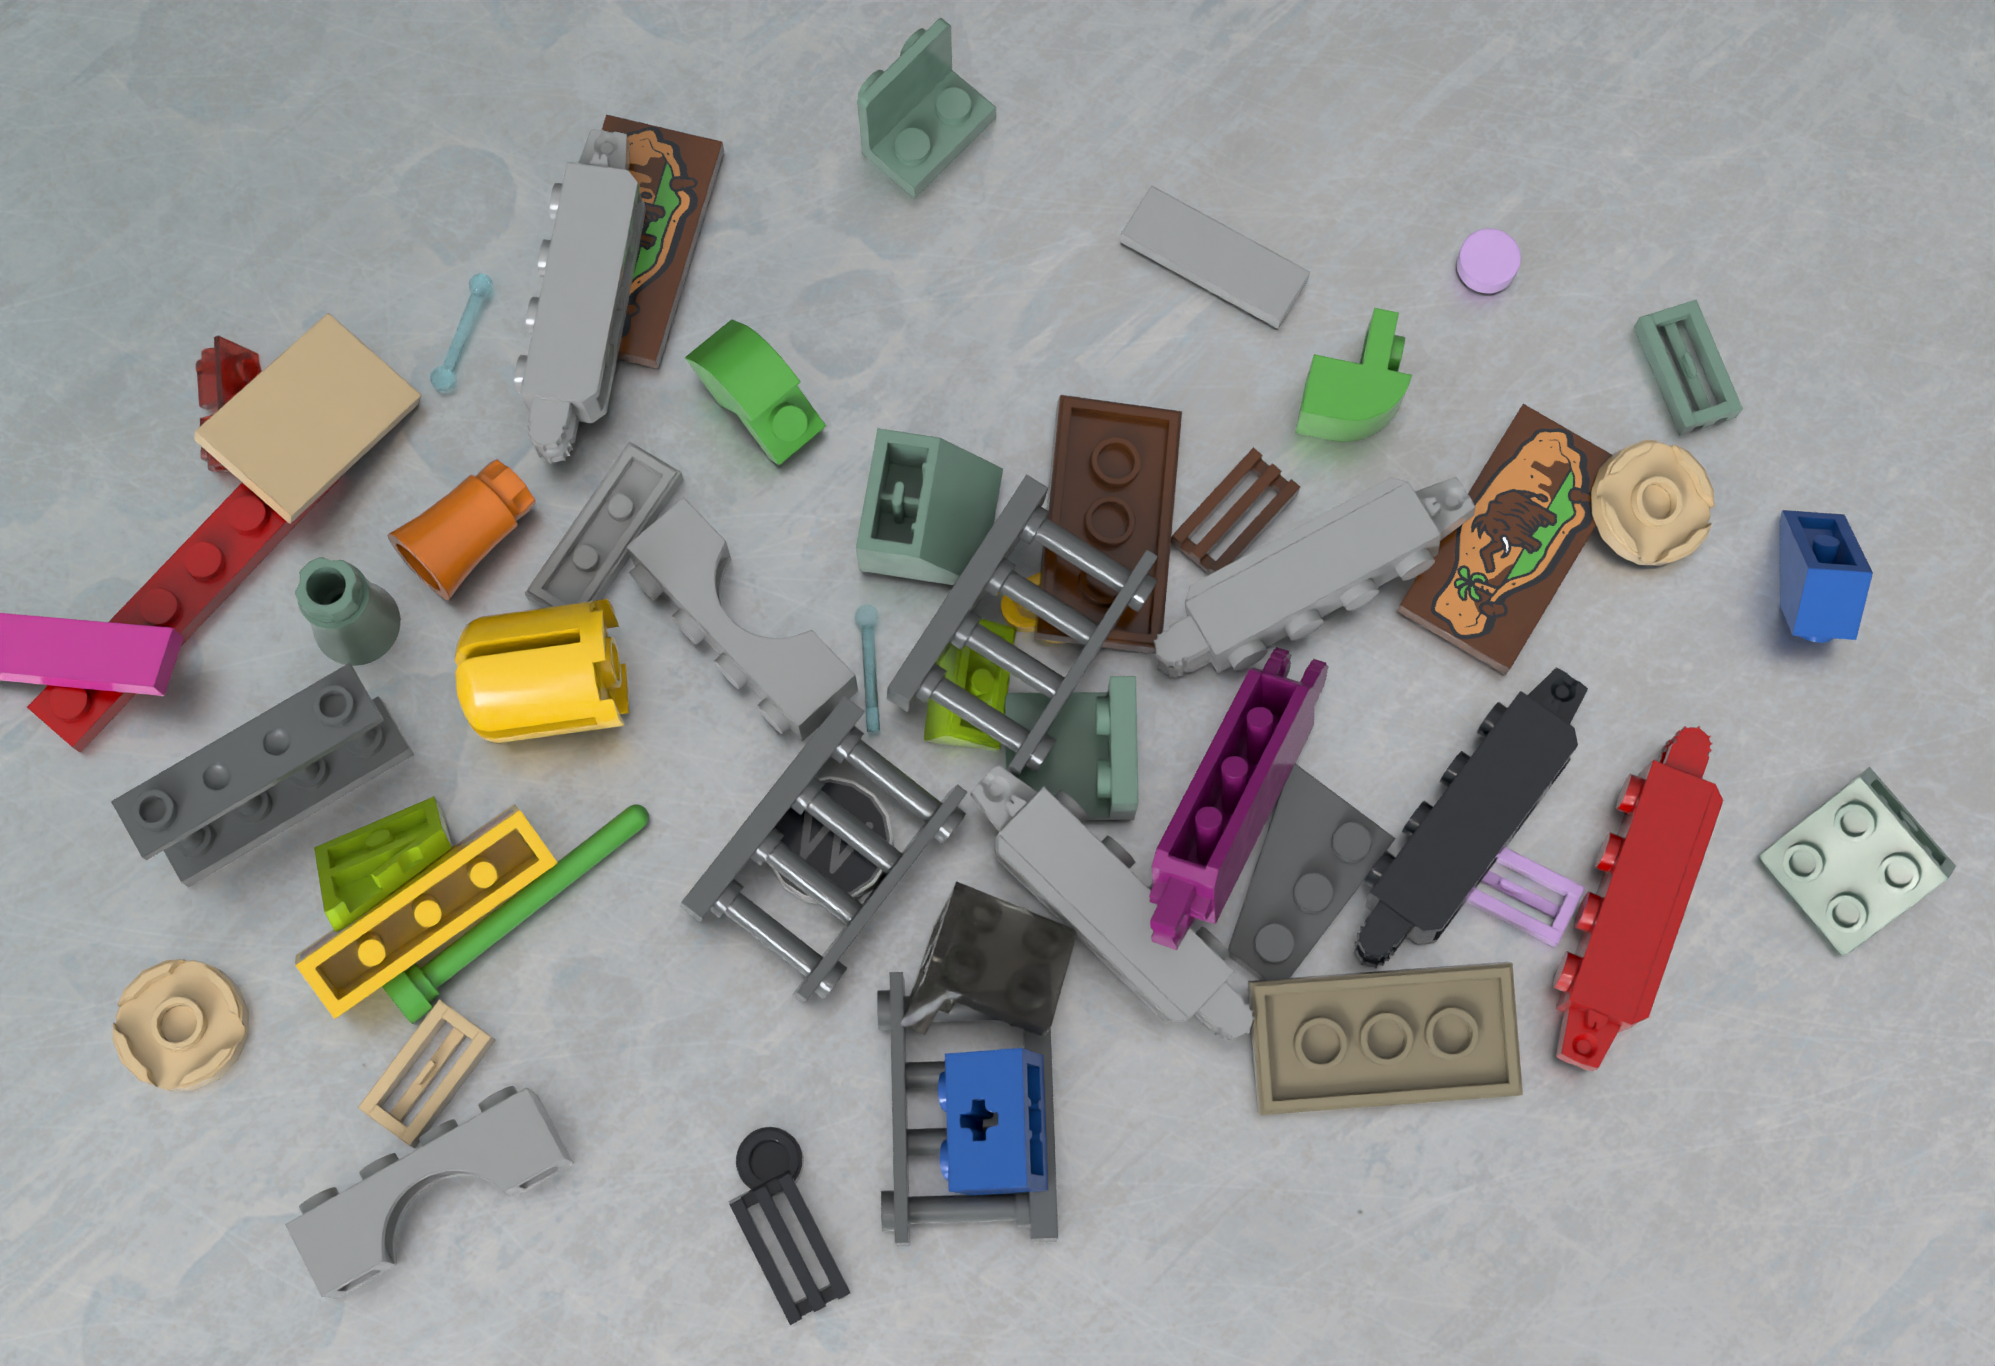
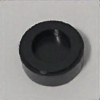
M764 1127L751 1132L742 1141L736 1155V1167L741 1180L750 1189L787 1170L790 1171L795 1183H797L803 1171L804 1156L800 1145L791 1134L780 1128ZM782 1190L772 1196L782 1194L784 1191Z

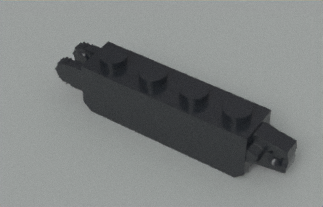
M1556 667L1528 695L1520 691L1509 707L1497 702L1476 732L1485 739L1471 757L1463 751L1455 757L1439 781L1447 787L1446 791L1434 807L1425 800L1419 805L1402 830L1410 839L1396 857L1390 852L1385 851L1367 875L1364 882L1372 887L1369 892L1365 907L1372 912L1365 920V926L1360 927V933H1357V941L1354 943L1356 947L1354 953L1357 954L1362 962L1361 965L1374 966L1375 969L1379 965L1384 966L1385 961L1389 962V956L1395 954L1407 937L1418 945L1437 942L1466 903L1474 888H1477L1497 861L1498 857L1496 856L1509 845L1569 764L1570 756L1578 746L1575 728L1570 724L1588 690L1580 681L1575 680L1568 673Z

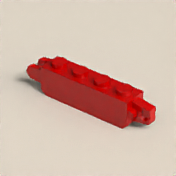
M1684 726L1681 731L1679 730L1675 733L1676 736L1665 743L1666 745L1662 748L1663 752L1659 755L1658 761L1653 760L1638 776L1630 773L1626 778L1616 804V810L1624 812L1617 835L1611 832L1607 834L1596 859L1595 868L1604 871L1596 894L1589 891L1586 893L1575 918L1574 928L1583 931L1576 952L1573 954L1566 951L1555 974L1553 988L1561 991L1555 1009L1564 1012L1556 1057L1582 1069L1592 1072L1597 1070L1617 1033L1649 1018L1724 800L1716 784L1702 779L1710 758L1708 754L1712 751L1710 746L1713 743L1709 740L1711 736L1702 731L1700 726L1697 728H1687Z

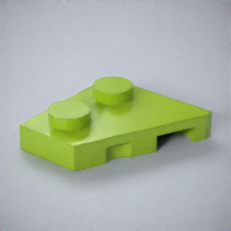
M435 796L314 847L324 913L335 932L345 929L452 849L446 819Z

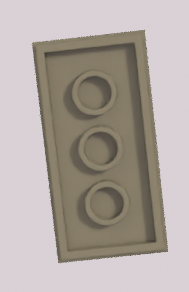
M1511 962L1248 981L1250 1010H1254L1252 1016L1255 1018L1252 1022L1251 1034L1257 1112L1259 1115L1523 1095L1513 963Z

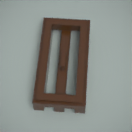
M1254 447L1171 537V543L1209 575L1238 560L1300 491L1301 486L1292 479L1288 482L1281 476L1282 471L1273 463L1269 466L1262 460L1263 455ZM1252 472L1259 477L1197 545L1190 540ZM1269 487L1276 491L1278 494L1216 561L1208 555Z

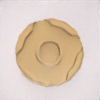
M1644 440L1615 452L1599 469L1591 490L1592 516L1601 538L1617 555L1638 565L1662 566L1692 554L1707 538L1712 523L1708 524L1710 519V508L1715 507L1714 490L1705 468L1689 451L1675 444L1669 446L1664 443H1656L1657 440Z
M166 960L143 970L124 989L117 1004L120 1008L116 1015V1024L113 1023L112 1040L121 1063L140 1081L168 1091L196 1090L220 1079L238 1060L248 1037L249 1010L240 988L223 971L195 960Z

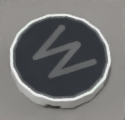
M832 776L817 778L825 784L821 788L823 792L894 846L889 815L874 793L853 780ZM790 807L775 826L784 835L781 839L784 844L855 899L873 890L885 874V872L805 810L800 815ZM770 866L784 889L804 902L820 905Z

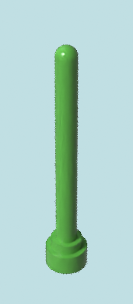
M639 804L626 808L559 860L558 864L533 880L423 967L419 968L415 964L383 985L382 987L404 1016L414 1024L433 1008L430 1002L440 995L437 990L438 987L644 828L649 821L647 809Z

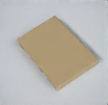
M327 313L195 431L194 440L291 524L419 404L422 395L333 316Z

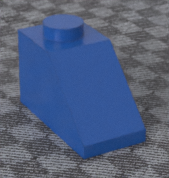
M1782 510L1780 518V607L1792 635L1818 643L1830 642L1834 638L1856 640L1873 572L1845 514Z

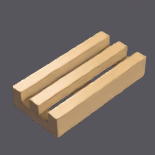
M438 1000L358 1108L406 1144L416 1148L420 1143L419 1138L429 1131L496 1040L444 1002ZM447 1021L454 1028L392 1111L388 1113L382 1106ZM468 1036L472 1039V1042L407 1127L402 1122Z

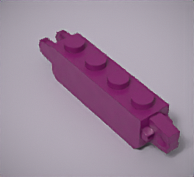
M1276 647L1273 649L1263 670L1257 668L1249 669L1156 848L1151 866L1153 887L1149 894V902L1157 904L1150 920V928L1153 930L1151 935L1152 942L1177 950L1195 918L1216 925L1314 726V706L1327 679L1329 667L1326 662L1317 659L1311 660L1301 681H1295L1286 678L1291 667L1290 659L1292 655L1289 654L1290 651Z

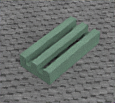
M1697 300L1639 317L1634 325L1635 331L1679 436L1691 432L1693 428L1698 426L1705 428L1714 425L1717 420L1723 418L1725 421L1736 418L1743 408ZM1682 320L1718 403L1717 405L1711 406L1697 375L1698 371L1691 354L1687 351L1675 323ZM1658 327L1661 329L1695 412H1692L1658 332Z

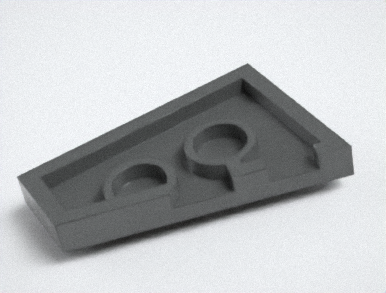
M1296 763L1278 799L1228 947L1229 957L1259 980L1291 978L1366 879L1379 858L1396 839Z

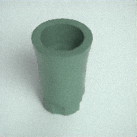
M319 557L308 562L300 570V582L295 590L301 613L312 626L318 647L327 657L340 664L346 665L350 663L352 666L371 663L381 658L390 650L398 637L401 618L394 598L385 589L371 583L358 568L344 560L331 561L324 557Z

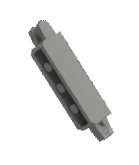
M591 129L579 162H567L563 184L555 183L551 192L550 217L552 220H555L551 240L544 239L540 247L538 273L540 277H543L540 297H532L528 305L526 329L528 334H532L528 356L520 355L517 360L514 377L515 390L520 392L530 412V426H527L529 429L527 434L532 444H536L534 447L539 457L550 461L551 464L561 460L566 461V457L571 456L570 451L573 450L571 444L575 443L579 422L593 423L607 413L646 213V206L642 201L638 182L629 172L630 143L627 134Z
M1391 477L1189 586L1185 599L1187 617L1170 625L1169 630L1165 631L1163 629L1162 634H1157V640H1154L1158 670H1162L1169 678L1174 676L1176 679L1178 676L1184 677L1185 672L1192 673L1210 662L1217 673L1231 666L1235 671L1243 670L1260 661L1268 652L1266 647L1287 636L1291 641H1295L1311 634L1323 624L1324 620L1322 617L1344 606L1347 611L1365 605L1379 593L1378 587L1398 576L1403 581L1422 574L1434 564L1435 559L1433 557L1439 553L1440 541L1474 516L1475 505L1471 497L1467 494L1463 484L1457 477L1414 491L1408 481Z
M999 764L989 771L975 786L970 795L999 832L995 839V858L1162 1021H1185L1195 1015L1206 1027L1214 1029L1215 1035L1219 1034L1221 1039L1224 1037L1228 1038V1040H1231L1232 1037L1237 1039L1240 1035L1250 1033V1027L1255 1019L1252 1016L1254 1010H1250L1249 1004L1245 1005L1243 1003L1244 999L1226 982L1235 972L1224 961L1230 955L1228 949L1204 927H1201L1196 933L1189 928L1177 950L1152 942L1151 935L1153 930L1150 928V920L1157 907V904L1149 902V894L1153 883L1147 887L1130 870L1136 863L1133 857L1112 837L1107 835L1100 841L1082 824L1088 818L1087 813L1064 791L1060 790L1053 796L1043 787L1037 792Z

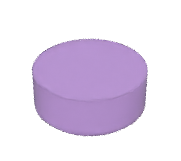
M1481 229L1469 235L1464 241L1457 257V271L1461 280L1469 288L1481 293H1496L1508 287L1514 280L1520 267L1521 253L1515 240L1507 233L1497 229Z

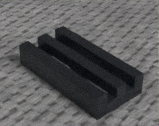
M789 1170L729 1201V1205L790 1325L801 1320L802 1316L809 1312H816L826 1307V1303L836 1298L839 1300L850 1294V1290ZM782 1190L830 1282L829 1285L818 1289L772 1198V1195ZM757 1203L760 1204L806 1297L797 1302L794 1301L748 1210L749 1207Z

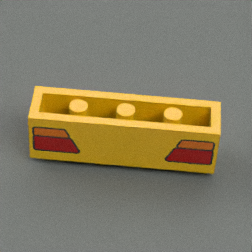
M514 804L454 845L452 849L345 929L335 932L333 929L298 953L295 959V966L333 1018L336 1019L558 863L524 814Z

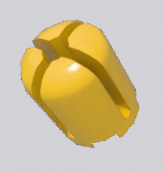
M609 599L481 616L466 624L455 650L454 661L458 666L455 671L456 691L464 716L472 729L482 739L497 744L624 726L620 714L629 713L626 663L620 664L614 637H608V628L619 627L614 608Z

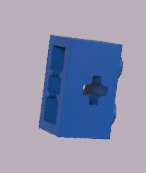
M1024 1048L946 1053L945 1071L941 1072L938 1079V1098L940 1106L947 1116V1139L943 1140L940 1147V1168L945 1180H948L949 1192L966 1195L1048 1191L1043 1055ZM994 1113H997V1126H991L987 1128L986 1132H983V1120L991 1119Z

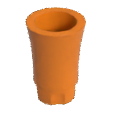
M495 459L487 464L476 476L469 475L441 500L416 518L390 532L387 536L396 552L410 569L431 590L448 601L470 572L500 541L517 527L516 521L533 508L536 500L519 476L510 467Z

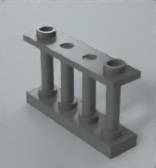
M1027 474L887 687L886 697L887 700L906 712H909L917 698L926 704L930 699L934 700L1016 752L1017 754L1011 761L1007 771L1019 778L1025 767H1028L1035 773L1039 770L1057 741L1047 734L1050 727L1126 608L1130 607L1139 612L1158 582V579L1149 574L1158 556L1149 550L1145 551L1135 569L1131 571L1048 519L1050 512L1042 507L1048 487ZM1020 539L1028 544H1031L1033 540L1037 541L1119 593L1099 624L1014 571L1016 564L1008 560ZM986 591L995 597L1002 593L1085 646L1066 677H1063L979 624L982 617L974 613V610ZM951 645L960 650L965 645L1051 699L1031 731L945 677L947 670L940 667L939 664Z
M348 663L117 797L111 803L141 857L148 860L164 851L181 883L190 887L408 759L414 753L385 703L379 696L371 699L353 666Z
M846 696L833 709L679 906L699 922L709 910L719 918L723 913L803 974L805 976L804 980L792 994L801 1002L807 1001L814 992L823 999L828 995L847 970V967L838 961L932 838L934 837L943 844L966 815L964 811L957 807L968 793L957 784L940 802L861 740L864 733L855 727V724L865 711ZM829 757H832L839 764L845 759L925 822L902 853L821 790L825 784L817 779L815 775ZM790 807L800 815L804 810L886 873L862 904L781 841L784 835L775 826ZM749 859L759 866L765 861L845 924V927L822 956L740 893L744 886L734 878Z
M1022 968V986L1009 987V993L905 996L903 972H889L890 990L877 991L878 1030H891L894 1190L881 1191L882 1231H895V1244L898 1247L910 1246V1224L1016 1221V1227H1029L1030 1242H1057L1058 1219L1049 968ZM1010 1020V1026H1023L1024 1049L1042 1054L1044 1057L1048 1191L909 1197L908 1156L940 1155L941 1144L943 1140L947 1139V1128L908 1129L907 1089L938 1088L939 1076L941 1072L945 1071V1061L906 1062V1023ZM983 1127V1132H986L989 1127Z

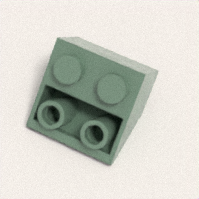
M877 428L856 544L859 571L955 585L994 525L1003 468L939 437Z

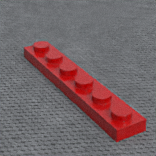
M341 477L291 524L244 483H241L109 622L174 628L184 637L183 645ZM47 685L27 708L71 747L81 753L137 693Z

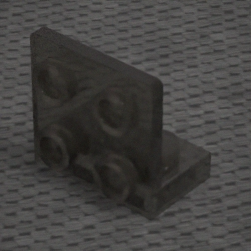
M956 881L932 927L901 1025L926 1034L937 1012L940 1011L949 1015L955 1002L1036 1035L1045 1036L1052 1026L1076 939V931L1071 927Z

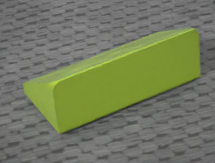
M981 619L979 624L1014 645L1016 628ZM951 645L939 664L940 667L947 670L945 677L1005 715V697L1008 694L1010 673L966 645L962 650ZM930 699L924 731L925 741L983 750H1001V743Z

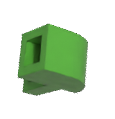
M1374 308L1366 330L1360 364L1316 354L1313 355L1305 382L1295 433L1330 441L1353 442L1377 434L1392 421L1400 408L1412 377L1411 374L1398 372L1405 344V337L1395 335L1398 312Z
M731 319L685 357L718 404L738 415L769 459L778 465L783 463L826 427L823 420L797 386L801 381L765 339L743 323Z

